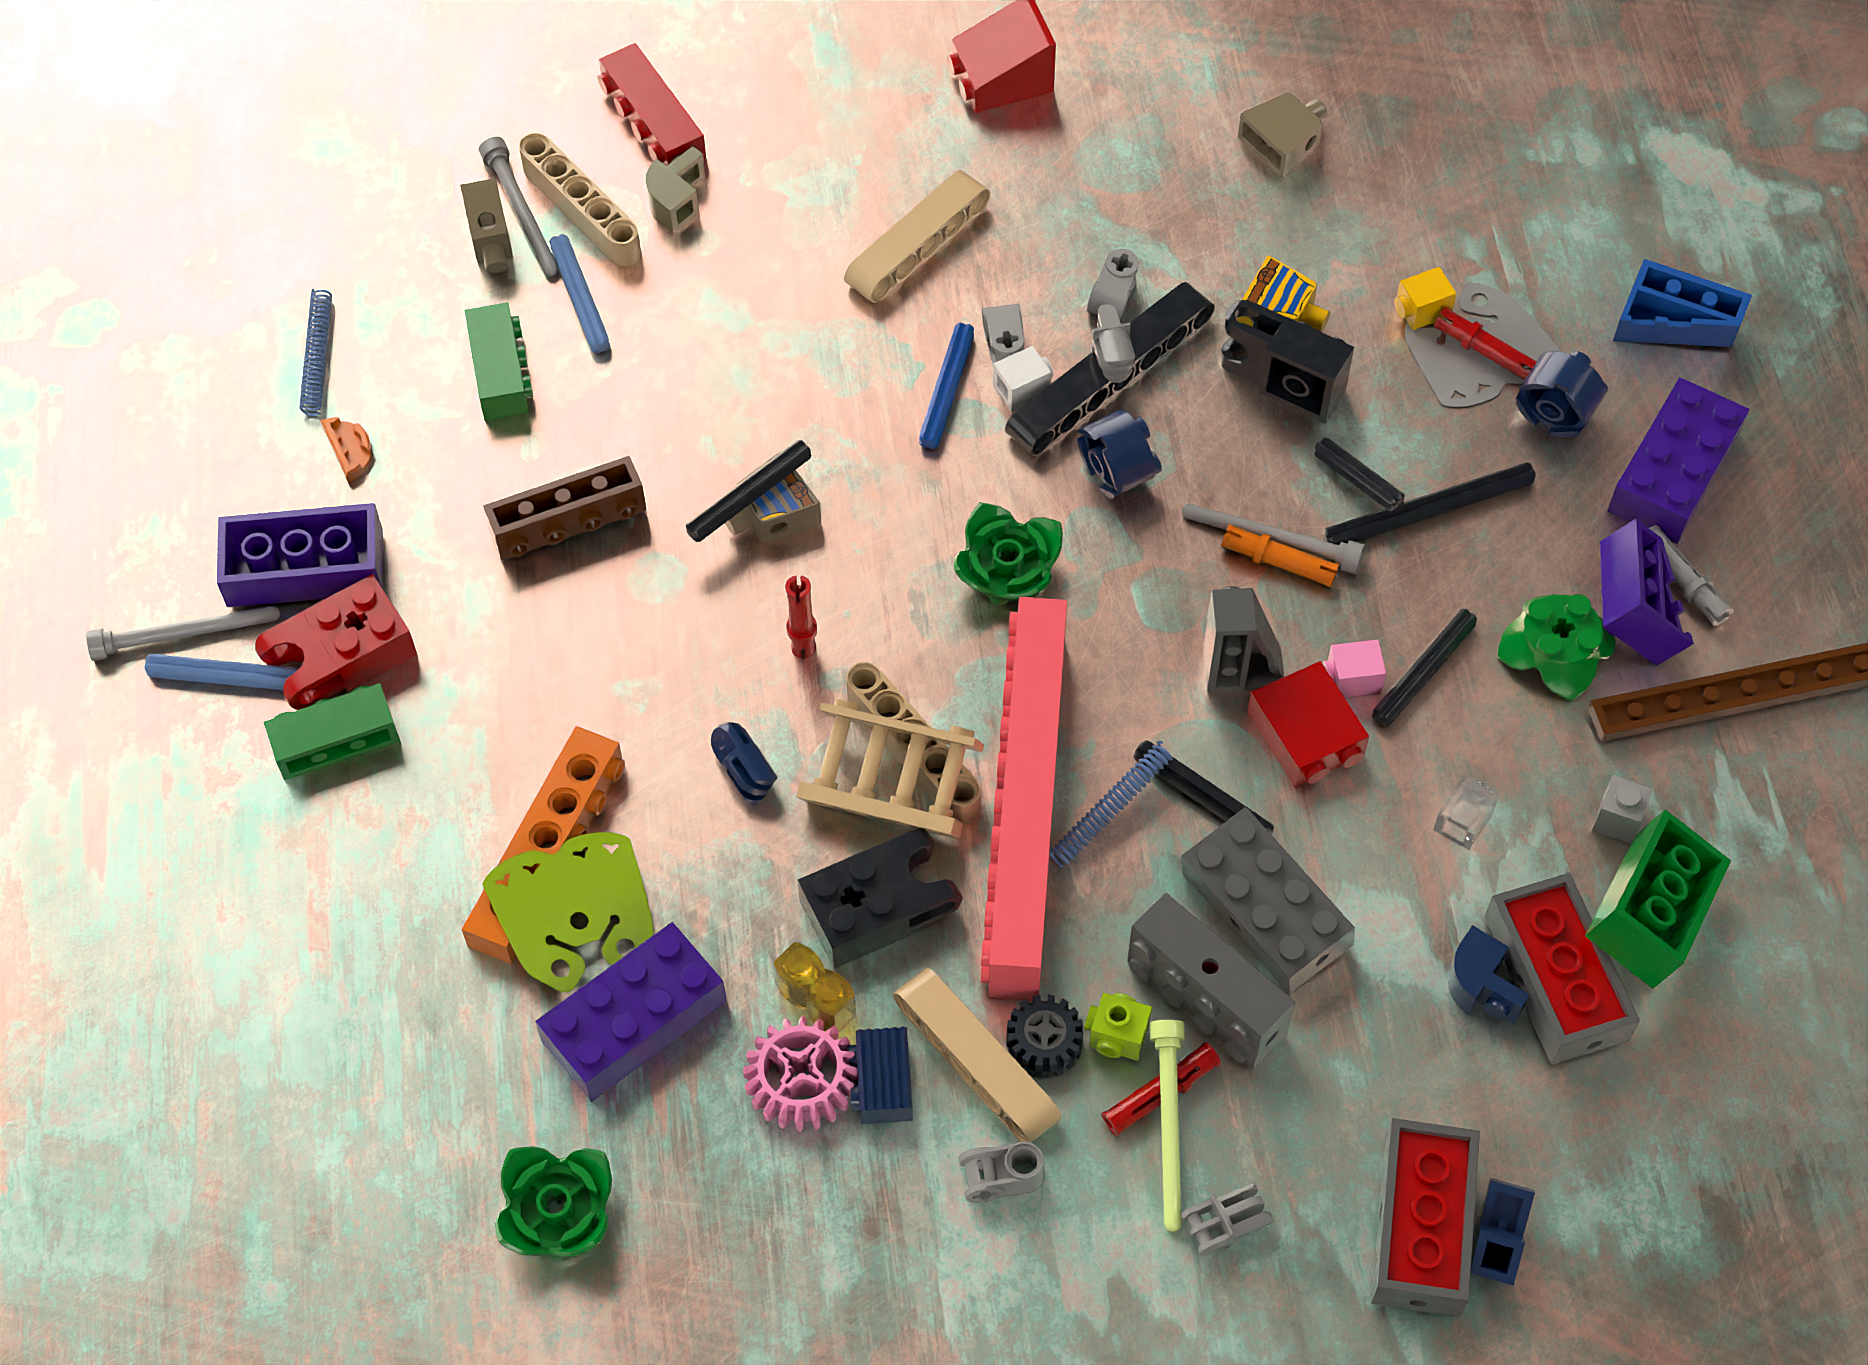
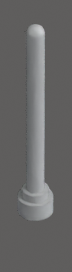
M494 136L487 138L479 145L478 152L484 164L491 169H495L545 274L554 276L558 272V266L508 165L510 156L508 146L502 137Z
M1186 504L1182 509L1183 516L1190 520L1227 530L1229 524H1232L1235 527L1262 536L1263 533L1271 536L1270 540L1303 552L1335 560V563L1339 564L1341 570L1357 574L1362 561L1365 544L1349 540L1348 544L1341 542L1340 545H1336L1194 504Z
M269 606L115 634L111 630L104 631L103 628L86 630V643L91 661L109 659V654H115L116 649L274 622L278 620L280 612L276 607Z

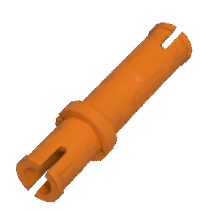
M1229 524L1227 533H1225L1221 543L1222 548L1253 558V562L1260 565L1261 562H1265L1331 588L1339 564H1334L1270 540L1271 536L1263 533L1262 536Z

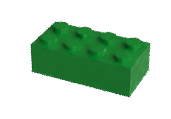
M1664 809L1636 834L1585 936L1627 968L1633 975L1654 989L1684 964L1731 860Z

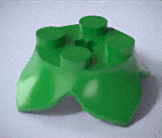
M979 502L967 520L965 529L966 549L958 552L954 558L955 574L972 589L988 596L990 601L996 605L1017 601L1019 597L1038 595L1050 585L1052 580L1050 571L1059 558L1062 549L1063 531L1061 522L1046 517H1034L1025 523H1019L1010 511L1001 506Z
M1559 594L1537 596L1525 602L1522 606L1521 615L1510 623L1503 632L1498 646L1497 658L1514 669H1538L1544 684L1552 692L1569 701H1573L1590 687L1596 675L1599 660L1608 659L1613 654L1616 640L1614 636L1605 630L1602 618L1591 607V602L1586 596L1581 594L1572 596Z
M535 1146L509 1149L500 1174L501 1189L506 1199V1205L497 1214L495 1221L496 1236L499 1243L505 1248L521 1255H547L551 1258L575 1257L597 1247L608 1229L606 1203L612 1188V1174L605 1152L582 1148L573 1150L564 1158H557L548 1150ZM553 1201H556L558 1205L565 1201L563 1204L564 1209L558 1213H550L548 1205Z

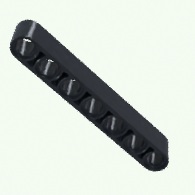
M1182 282L1130 322V340L1135 354V362L1132 366V373L1125 381L1115 383L1105 378L1098 364L1096 353L1092 354L1091 352L1013 413L1006 423L1005 432L1032 456L1041 454L1203 327L1214 313L1215 305L1189 283Z

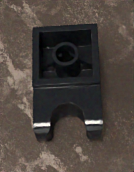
M1239 300L1228 308L1225 317V330L1230 338L1221 348V366L1228 372L1258 385V393L1326 423L1346 391L1354 347L1340 338L1331 337L1313 329L1304 322H1298L1252 301ZM1242 316L1249 317L1253 322V327L1240 323L1236 318ZM1240 351L1247 356L1238 359L1234 358L1231 354Z
M919 828L909 831L797 879L799 901L834 969L909 937V932L946 917L959 908L963 896L953 881L944 879L924 883L916 880L911 875L912 871L929 861L933 853L934 842L925 829Z

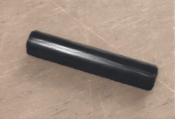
M1323 438L1320 442L1316 443L1314 455L1389 512H1395L1405 503L1403 501L1405 497L1403 492L1329 438Z

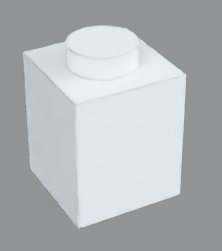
M1033 345L993 363V386L1011 412L1022 407L1051 384V378L1053 377L1052 366L1046 357H1040Z

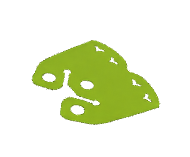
M612 832L589 833L567 840L556 854L535 850L518 854L493 868L482 883L497 918L524 969L532 977L556 991L564 993L572 991L585 972V963L583 958L577 953L557 945H548L545 941L548 935L554 936L556 940L577 947L599 940L610 923V916L617 915L620 923L614 925L602 947V955L611 965L624 957L617 951L616 946L619 940L624 938L630 939L636 948L653 936L652 916L631 839L622 834ZM608 844L610 846H613L615 844H618L619 847L616 848L614 852L611 854L609 850L604 848L602 845ZM585 847L588 848L585 858L573 855V852H581ZM534 864H540L534 874L523 868V866L532 867ZM506 874H510L508 886L496 884V881L503 880ZM575 912L584 913L589 921L587 927L581 930L572 927L570 923L572 914ZM562 959L568 963L570 970L565 977H557L552 973L551 966L554 961Z

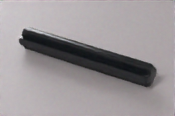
M796 440L687 522L685 528L689 537L696 543L701 542L811 459L812 455L809 446L802 440Z
M1460 609L1373 709L1372 718L1383 727H1388L1394 722L1473 630L1477 622L1475 614L1470 613L1467 609Z
M1149 740L1141 742L1134 752V759L1137 762L1141 758L1144 759V754H1148V750H1153V745L1155 744ZM1174 757L1173 760H1168V765L1163 764L1164 769H1159V774H1156L1225 822L1245 807V805ZM1248 808L1272 835L1274 830L1273 824Z

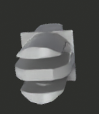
M1104 304L1098 309V328L1093 329L1091 352L1092 354L1096 353L1098 364L1105 378L1111 382L1120 383L1125 381L1132 373V366L1135 362V354L1130 340V323L1120 324L1116 308L1113 305Z
M1255 1182L1217 1199L1212 1194L1210 1199L1194 1205L1181 1213L1183 1221H1189L1192 1227L1189 1231L1191 1237H1197L1201 1245L1198 1247L1200 1255L1211 1253L1224 1246L1229 1248L1232 1240L1274 1222L1270 1212H1262L1265 1203L1261 1196H1255L1258 1192ZM1209 1212L1212 1219L1203 1222L1200 1215ZM1217 1229L1220 1236L1212 1239L1209 1232Z

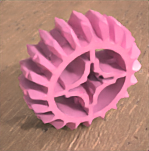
M803 1015L799 1019V1026L791 1027V1022L785 1018L782 1022L783 1030L778 1031L775 1027L769 1025L767 1028L769 1039L757 1036L754 1040L757 1050H748L746 1059L750 1065L743 1068L744 1078L749 1080L745 1084V1091L747 1095L754 1096L751 1101L755 1110L764 1108L763 1117L767 1122L778 1116L780 1128L784 1129L787 1127L791 1120L795 1121L796 1130L801 1132L804 1128V1122L811 1121L814 1129L818 1130L821 1126L820 1117L824 1116L830 1122H834L836 1120L834 1108L846 1111L849 1107L846 1097H851L850 1088L854 1087L855 1084L853 1082L859 1080L858 1068L849 1065V1059L855 1055V1052L848 1051L850 1041L847 1037L838 1039L839 1030L836 1026L824 1032V1022L820 1018L814 1023L813 1027L808 1026L807 1018ZM796 1048H806L799 1052L791 1051ZM826 1056L833 1062L837 1070L831 1084L825 1081L824 1074L820 1072V1069L823 1067L822 1060ZM772 1063L778 1066L779 1073L783 1075L780 1080V1088L777 1091H774L766 1080ZM804 1095L813 1097L806 1100H796Z

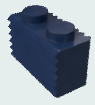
M907 1027L857 1030L856 1045H848V1051L855 1052V1055L849 1059V1065L858 1068L859 1085H854L853 1088H850L852 1111L861 1112V1124L913 1121Z

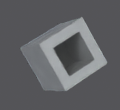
M1612 775L1602 798L1592 831L1632 844L1642 823L1653 788Z

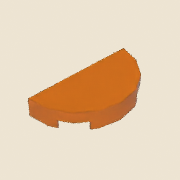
M339 417L320 420L349 484L361 477L370 466L373 450L369 434L361 424L340 421Z

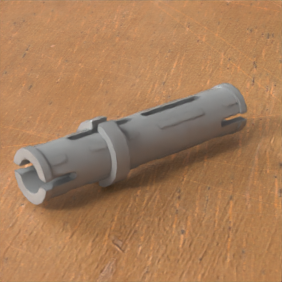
M1658 525L1650 527L1649 529L1663 539L1674 575V581L1684 591L1683 597L1689 603L1693 601L1713 626H1717L1730 617L1728 614H1732L1734 609L1712 587L1713 582L1707 575L1703 577L1694 568L1691 562L1667 538Z

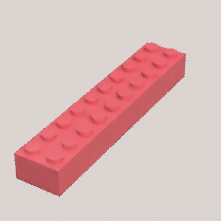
M1019 597L1018 612H1010L1006 679L1003 690V716H1001L1000 752H998L997 788L995 789L994 824L991 835V860L988 871V896L985 907V932L981 956V983H989L988 999L1014 1001L1027 999L1028 1002H1033V996L1039 995L1067 600Z

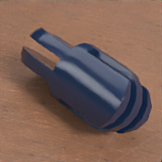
M735 722L721 723L714 728L711 734L712 750L743 799L749 805L756 806L762 802L778 776L744 727Z

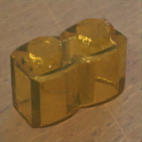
M794 942L773 962L776 984L780 993L793 1005L806 1009L813 1023L820 1018L824 1022V1032L833 1026H836L840 1032L857 1016L855 993L849 982L840 974L824 969L819 956L809 947Z

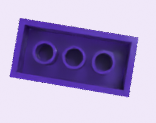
M1679 377L1617 483L1607 512L1629 522L1637 519L1648 528L1658 525L1667 538L1678 545L1737 440L1750 409Z
M375 503L218 517L216 583L227 608L326 599L371 574L374 575L384 591L383 527Z
M672 921L538 1018L535 1023L542 1043L590 1102H592L725 1004L727 998L724 981Z

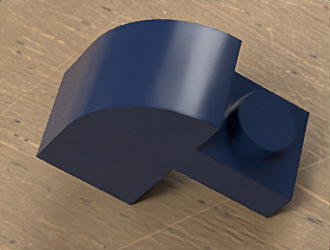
M1473 925L1459 944L1448 973L1450 994L1458 1007L1468 1015L1475 1005L1479 1003L1494 1018L1499 1020L1506 1019L1515 1024L1523 1012L1530 995L1496 975L1503 964L1509 947Z
M1490 1178L1472 1241L1471 1274L1514 1286L1525 1246L1523 1235L1535 1195L1533 1189Z

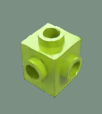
M1103 992L1099 1006L1091 1005L1087 1014L1084 1029L1091 1031L1089 1047L1096 1048L1098 1053L1106 1057L1119 1058L1123 1056L1138 1061L1149 1028L1152 1006L1138 1003L1127 994L1114 993L1111 995Z

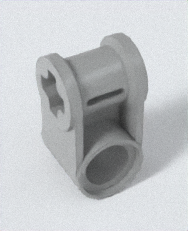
M1117 249L1109 253L1098 281L1095 282L1087 305L1088 313L1098 315L1100 306L1110 304L1116 308L1119 320L1123 323L1137 281L1136 273L1139 261L1133 252L1127 249Z
M1019 303L982 308L984 334L986 341H988L993 366V363L1023 350L1024 334Z
M1018 1142L996 1147H978L967 1150L959 1156L960 1165L965 1167L968 1183L965 1197L967 1201L972 1203L988 1202L1000 1197L1031 1193L1036 1191L1044 1181V1156L1042 1151L1030 1142ZM1022 1161H1029L1036 1166L1028 1174H1020L1014 1170L1015 1165ZM979 1170L983 1171L984 1180L980 1179Z

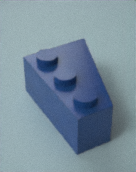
M1644 259L1620 317L1613 341L1732 347L1752 295Z

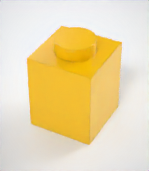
M1436 267L1400 280L1394 305L1399 317L1405 318L1411 329L1415 330L1434 323L1438 317L1445 319L1440 313L1445 307H1449L1453 311L1457 293L1441 268Z

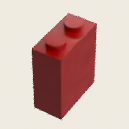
M1321 661L1250 692L1247 712L1294 787L1305 782L1309 784L1316 783L1326 777L1330 771L1341 766L1344 768L1351 767L1365 756L1370 736Z

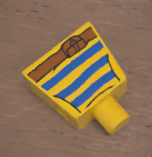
M1268 255L1242 300L1252 301L1295 321L1304 322L1321 332L1324 330L1330 316L1329 310L1314 305L1317 291L1315 281ZM1242 316L1236 319L1240 323L1253 327V322L1249 317Z

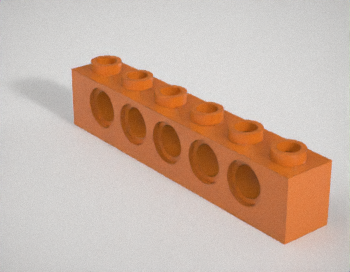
M575 726L498 865L513 856L533 850L556 854L567 840L588 834V825L594 815L598 816L605 806L607 800L606 792L612 781L616 783L623 773L625 760L622 758L619 742ZM582 775H593L592 778L586 781L577 780ZM564 808L575 809L573 812L569 814H559V812ZM544 842H556V844L550 848H540V846ZM534 864L532 867L523 866V868L534 874L540 864ZM506 874L503 880L496 881V884L508 886L510 874ZM483 890L461 929L467 947L512 965L516 954L485 890Z

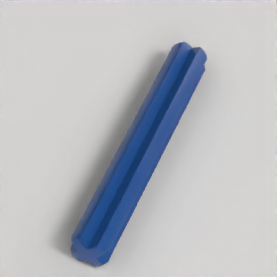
M959 322L954 327L919 434V444L922 447L935 449L939 446L974 338V327L971 324Z

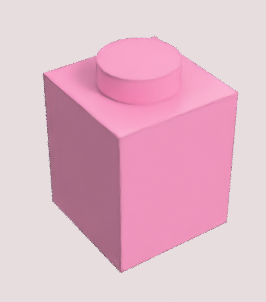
M1378 639L1331 645L1328 661H1323L1322 664L1344 698L1382 693L1386 670Z

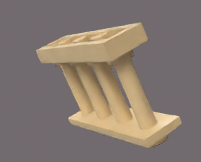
M836 699L834 705L821 702L819 710L830 717H834L835 720L819 778L815 777L813 784L800 781L796 794L797 798L808 803L914 829L922 828L931 833L960 840L964 824L952 818L954 811L950 810L965 750L970 749L983 752L984 744L973 738L974 731L951 726L949 732L861 712L858 711L859 704L842 699ZM855 722L872 726L873 729L858 785L852 788L851 793L837 790L838 783L835 782L850 723ZM893 731L910 735L911 739L896 796H891L889 803L875 799L877 793L873 789L888 732ZM927 740L948 744L950 747L934 806L930 805L929 811L926 812L914 809L915 802L911 800Z

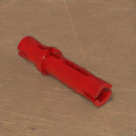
M1445 307L1440 314L1452 322V324L1439 317L1435 321L1434 328L1460 341L1461 347L1466 350L1472 348L1523 380L1529 374V371L1523 367L1526 366L1532 369L1536 363V360L1483 330V325L1479 322L1471 323L1450 310L1449 307Z
M797 575L790 577L785 584L789 612L786 632L791 639L793 655L801 658V650H805L806 659L813 656L816 651L817 621L812 615L811 582L808 578L801 575V585H797Z
M1202 1043L1199 1048L1177 1062L1178 1093H1187L1192 1089V1083L1221 1065L1219 1056L1209 1043ZM1160 1074L1107 1111L1101 1113L1104 1123L1114 1135L1119 1136L1125 1129L1161 1105Z

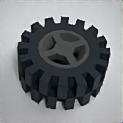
M1048 994L1047 1001H1041V995L1033 996V1003L1030 1004L1027 999L1020 1002L1019 1010L1013 1009L1011 1020H1008L1006 1047H1008V1052L1022 1068H1028L1027 1073L1032 1077H1035L1036 1071L1042 1072V1079L1049 1078L1052 1071H1055L1056 1077L1063 1075L1064 1067L1070 1070L1075 1065V1058L1079 1059L1081 1055L1084 1033L1082 1019L1078 1020L1079 1012L1075 1007L1069 1010V1002L1063 998L1059 1004L1055 1003V995Z

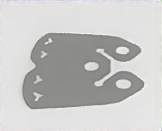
M1469 283L1464 286L1458 299L1462 310L1484 316L1494 315L1498 318V321L1494 323L1490 320L1468 317L1466 320L1471 323L1479 322L1483 325V330L1536 361L1544 352H1562L1539 324L1509 294L1479 283ZM1480 293L1487 297L1488 302L1484 306H1477L1472 303L1471 298L1474 294ZM1407 323L1405 329L1407 345L1441 405L1447 407L1477 405L1497 397L1506 383H1523V379L1472 348L1469 350L1461 347L1460 341L1448 334L1445 337V344H1438L1436 339L1440 338L1443 331L1434 328V326L1428 329L1421 327L1412 330ZM1478 384L1490 385L1489 388H1483L1482 391L1478 393ZM1455 391H1457L1459 394L1465 395L1464 398L1456 396L1453 399L1450 398L1451 396H1453Z

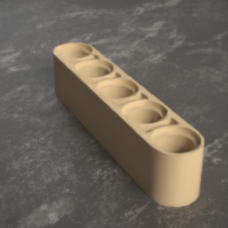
M535 132L522 137L519 142V152L523 172L526 177L611 262L622 267L636 264L641 257V246L638 227L635 222L546 135Z
M962 170L954 172L850 263L844 274L845 283L871 302H879L985 208L990 199V190Z
M859 662L848 670L846 675L848 701L859 704L858 711L878 716L886 712H892L897 715L887 718L930 727L876 665L870 662ZM861 685L872 686L871 688L864 690L857 688ZM889 731L885 746L898 762L904 766L909 747L905 742L909 741L911 736ZM927 740L916 782L935 803L942 773L934 774L930 770L934 768L944 769L949 747L944 743ZM962 763L950 810L954 811L952 818L967 825L974 822L980 814L981 788L977 779ZM965 796L971 800L966 803H960L954 799Z
M927 967L893 992V998L904 1015L1020 1142L1032 1143L1061 1119V1113L1052 1099L933 970Z

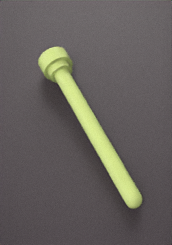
M1157 1020L1150 1022V1041L1155 1042V1049L1159 1050L1164 1226L1168 1231L1175 1232L1182 1225L1177 1050L1181 1049V1042L1185 1040L1184 1022L1180 1020Z

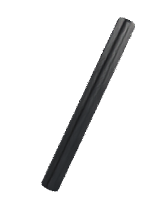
M1530 463L1518 464L1406 501L1395 512L1382 509L1327 527L1323 530L1322 538L1323 541L1340 545L1341 542L1348 544L1349 540L1358 542L1533 484L1536 473Z

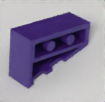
M1634 519L1601 540L1602 624L1605 630L1610 635L1618 637L1656 666L1694 644L1692 635L1689 632H1683L1678 615L1684 612L1682 602L1673 600L1669 583L1675 579L1663 539L1639 520Z

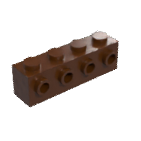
M630 455L483 505L488 529L501 561L511 557L523 556L531 550L548 544H558L568 537L583 532L598 530L603 525L620 519L633 518L638 513L647 510L643 485Z

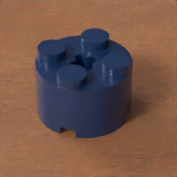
M1558 351L1544 352L1521 384L1519 393L1516 396V405L1521 414L1534 426H1537L1540 421L1551 427L1548 433L1554 436L1575 437L1581 433L1606 395L1608 387L1603 382L1599 373L1591 366V360L1586 354L1580 351H1572L1570 354Z
M1119 409L1078 430L1079 433L1083 434V436L1077 438L1083 462L1090 476L1095 474L1100 476L1104 484L1098 487L1108 498H1114L1153 479L1156 474L1162 471L1159 458L1151 451L1146 440L1150 438V431L1141 417L1133 419L1126 410Z

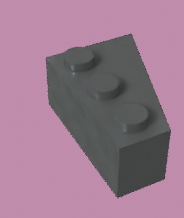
M1227 586L1211 591L1203 645L1207 692L1252 691L1284 677L1281 647L1253 588Z

